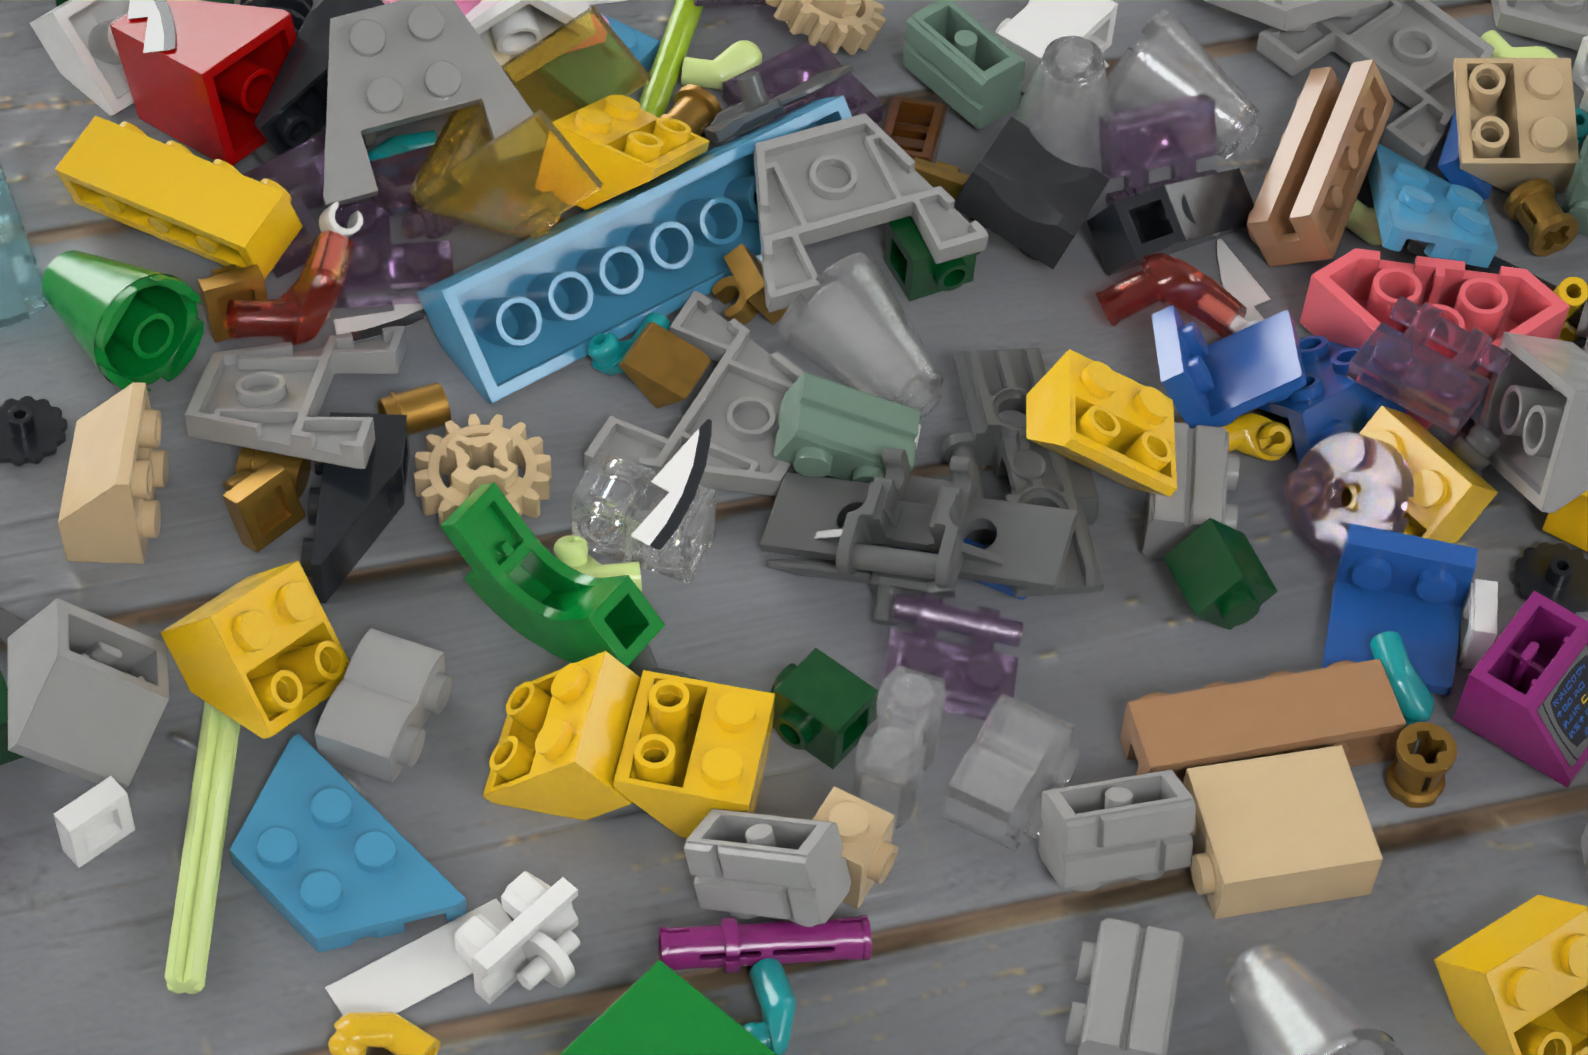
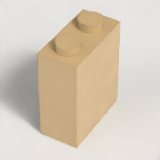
M1342 745L1186 769L1183 785L1194 798L1196 805L1194 832L1191 833L1193 839V854L1190 866L1191 876L1196 892L1199 895H1207L1214 919L1371 894L1383 857Z

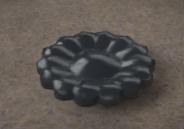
M24 396L19 400L13 398L5 400L2 406H0V463H12L19 467L26 463L39 464L44 457L55 455L57 447L66 441L64 432L68 427L66 419L62 418L61 409L50 406L49 401L46 399L35 400L31 396Z
M1542 542L1537 548H1526L1523 557L1518 558L1514 564L1516 572L1513 574L1512 581L1519 588L1518 596L1527 600L1535 590L1574 614L1577 612H1588V560L1585 559L1584 553L1578 549L1570 550L1564 543H1557L1553 546L1547 542Z

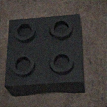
M1011 116L986 155L972 172L957 197L954 207L966 214L972 221H978L984 228L990 229L1017 246L1027 257L1039 260L1051 269H1054L1110 178L1094 168L1076 166L1054 156L1035 139L1029 127Z

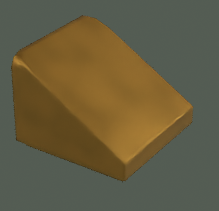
M650 322L643 328L618 365L656 408H660L686 399L711 363V359L702 350L655 322Z

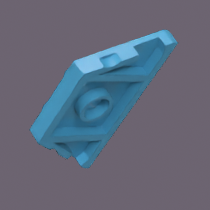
M1378 144L1367 173L1383 247L1400 252L1406 239H1411L1427 244L1424 253L1428 257L1464 261L1468 265L1488 268L1498 250V244L1483 198L1467 187L1456 184L1452 185L1389 148Z
M299 733L289 740L230 848L232 865L318 953L352 945L354 941L363 937L382 938L405 932L404 923L440 914H445L446 921L449 922L467 913L466 898Z

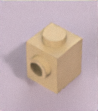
M834 786L812 820L837 823L843 846L841 857L846 858L852 881L850 891L842 902L858 910L875 882L883 883L896 860L899 848L892 844L895 815Z

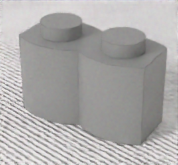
M372 628L369 629L356 648L343 681L332 693L319 719L314 733L317 752L326 761L393 783L404 765L408 767L415 765L425 741V730L422 727L432 712L440 714L449 699L452 677L446 675L444 652Z

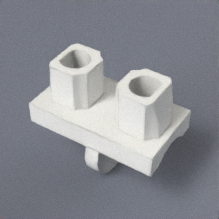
M524 871L507 886L501 896L502 909L514 918L507 927L501 931L482 914L471 917L456 931V952L473 971L475 993L489 1005L517 980L524 988L532 990L543 979L558 988H564L574 979L576 975L575 969L568 956L581 945L579 938L572 932L579 925L578 917L572 906V901L578 896V889L564 877L550 887L542 880Z

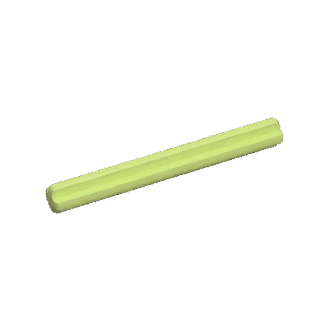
M205 701L164 975L168 990L176 994H197L205 986L240 724Z

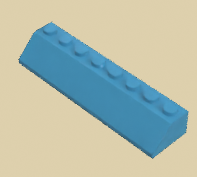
M844 95L812 100L773 119L771 122L689 160L647 183L585 210L417 292L441 348L487 403H494L589 355L588 344L595 335L599 333L607 335L609 332L614 333L620 339L636 331L649 313L654 312L666 316L683 307L693 291L703 295L711 293L713 286L720 279L733 276L723 257L743 243L762 262L754 169L755 144L852 117Z

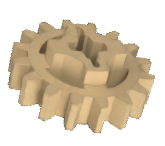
M765 0L766 4L778 8L774 17L777 20L785 21L790 28L789 32L793 35L805 34L808 36L810 45L815 47L820 42L823 47L828 48L831 53L835 54L840 46L850 55H855L859 48L867 51L886 20L881 16L885 9L884 5L872 0Z
M470 414L467 427L460 428L456 423L449 420L445 422L446 437L442 438L438 435L428 434L426 436L427 452H416V472L413 473L416 497H421L422 512L425 516L438 513L440 529V525L482 484L495 482L520 517L524 514L537 519L541 515L540 500L550 499V479H552L550 455L543 454V440L540 436L526 440V424L522 422L517 423L509 430L503 427L502 415L496 414L491 420L490 425H481L478 416ZM518 465L525 474L523 478L518 476ZM443 473L448 476L449 488L445 486L441 479Z

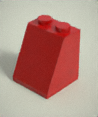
M167 0L176 31L175 49L143 53L148 17L127 19V13L110 25L139 119L213 160H223L232 166L267 142L254 123L297 37L291 13L283 9L200 0Z

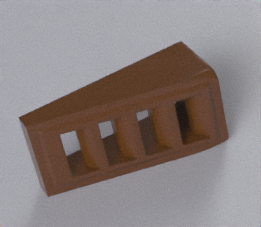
M898 96L891 97L882 130L913 160L917 157L936 163L948 105Z

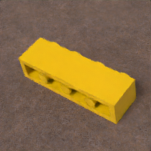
M95 115L55 168V171L76 204L224 266L235 264L237 269L257 264L264 280L303 227L290 203L292 201L290 194L278 183L266 178L259 182L244 176L232 165L220 159L210 162L197 157L176 141L168 140L166 143L150 138L138 127L125 121L118 125Z

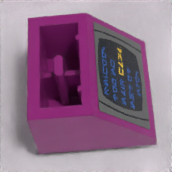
M1534 590L1469 674L1453 720L1567 788L1588 761V621Z

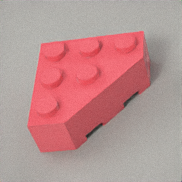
M1355 248L1311 275L1299 323L1314 336H1324L1330 342L1353 348H1363L1369 353L1395 360L1406 413L1428 430L1435 421L1442 418L1451 420L1486 397L1504 332L1558 340L1570 306L1527 269L1501 266L1499 274L1465 270L1464 261L1416 256L1414 264L1380 260V251Z

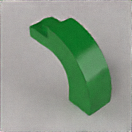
M495 482L480 485L440 525L441 529L472 568L464 579L484 603L522 636L563 660L576 663L607 651L628 667L665 626L629 575L606 578L593 577L569 567L555 557L535 537Z

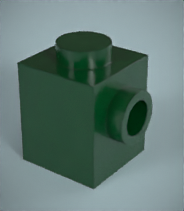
M911 216L887 222L884 262L909 302L941 291H951L973 281L976 255L980 254V252L936 264Z
M1212 518L1205 521L1163 556L1195 616L1228 630L1254 618L1259 612L1260 606L1278 592L1245 534Z
M817 648L799 665L791 663L786 666L772 685L771 693L775 694L773 728L776 729L781 739L789 746L798 750H806L831 769H834L874 728L878 690Z

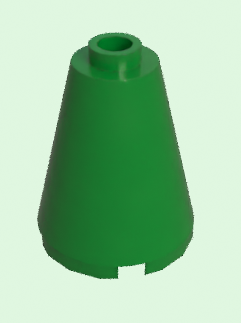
M77 250L67 251L58 255L51 261L42 278L44 298L101 374L123 390L131 383H146L147 386L158 381L161 377L170 382L181 374L195 356L204 330V321L197 318L196 302L201 304L199 295L181 279L169 274Z

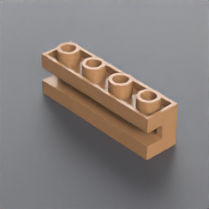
M1373 59L1353 62L1343 87L1332 66L1311 69L1304 88L1297 98L1296 107L1286 131L1281 136L1280 145L1270 169L1265 175L1264 183L1255 205L1248 215L1247 227L1249 236L1259 246L1269 267L1333 259L1394 105V101Z
M1375 659L1357 663L1345 660L1333 663L1322 669L1298 673L1279 671L1263 679L1233 684L1214 682L1198 690L1174 694L1163 692L1147 694L1138 700L1127 701L1119 739L1126 759L1137 758L1138 768L1136 775L1173 770L1183 783L1186 769L1339 745H1342L1350 767L1394 760L1396 755L1395 745L1401 731L1406 726V721L1381 660Z

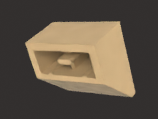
M1455 58L1453 61L1460 169L1506 193H1512L1520 185L1537 178L1548 180L1554 187L1555 193H1564L1579 160L1571 58Z
M131 383L76 421L58 519L67 561L144 564L148 538L157 539L159 536L161 507L159 500H155L157 488H166L169 456L167 450L158 449L162 434L161 412L159 409L150 408L146 383Z

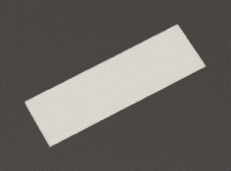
M497 898L326 986L325 989L342 1016L349 1012L392 1011L399 1013L473 974V971L456 952L455 947L456 931L471 917L482 914L501 931L512 920L502 909Z

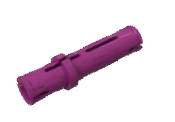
M867 915L828 919L825 924H818L812 927H806L792 921L738 924L736 917L721 918L720 925L658 928L659 960L672 970L723 968L724 974L739 973L740 966H753L759 960L765 958H774L782 964L830 960H870L872 950L871 928Z

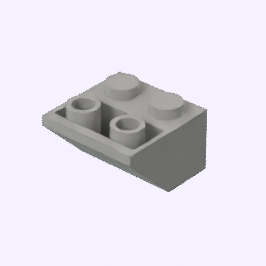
M57 598L7 637L8 751L97 784L112 776L125 790L129 787L169 700L167 645L165 642Z

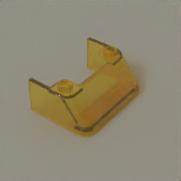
M594 6L501 66L534 113L533 115L492 140L481 105L478 104L452 111L409 189V194L425 212L515 238H521L529 234L533 239H536L548 232L558 222L560 214L601 189L603 183L552 122L609 95L628 96L649 83L651 76Z

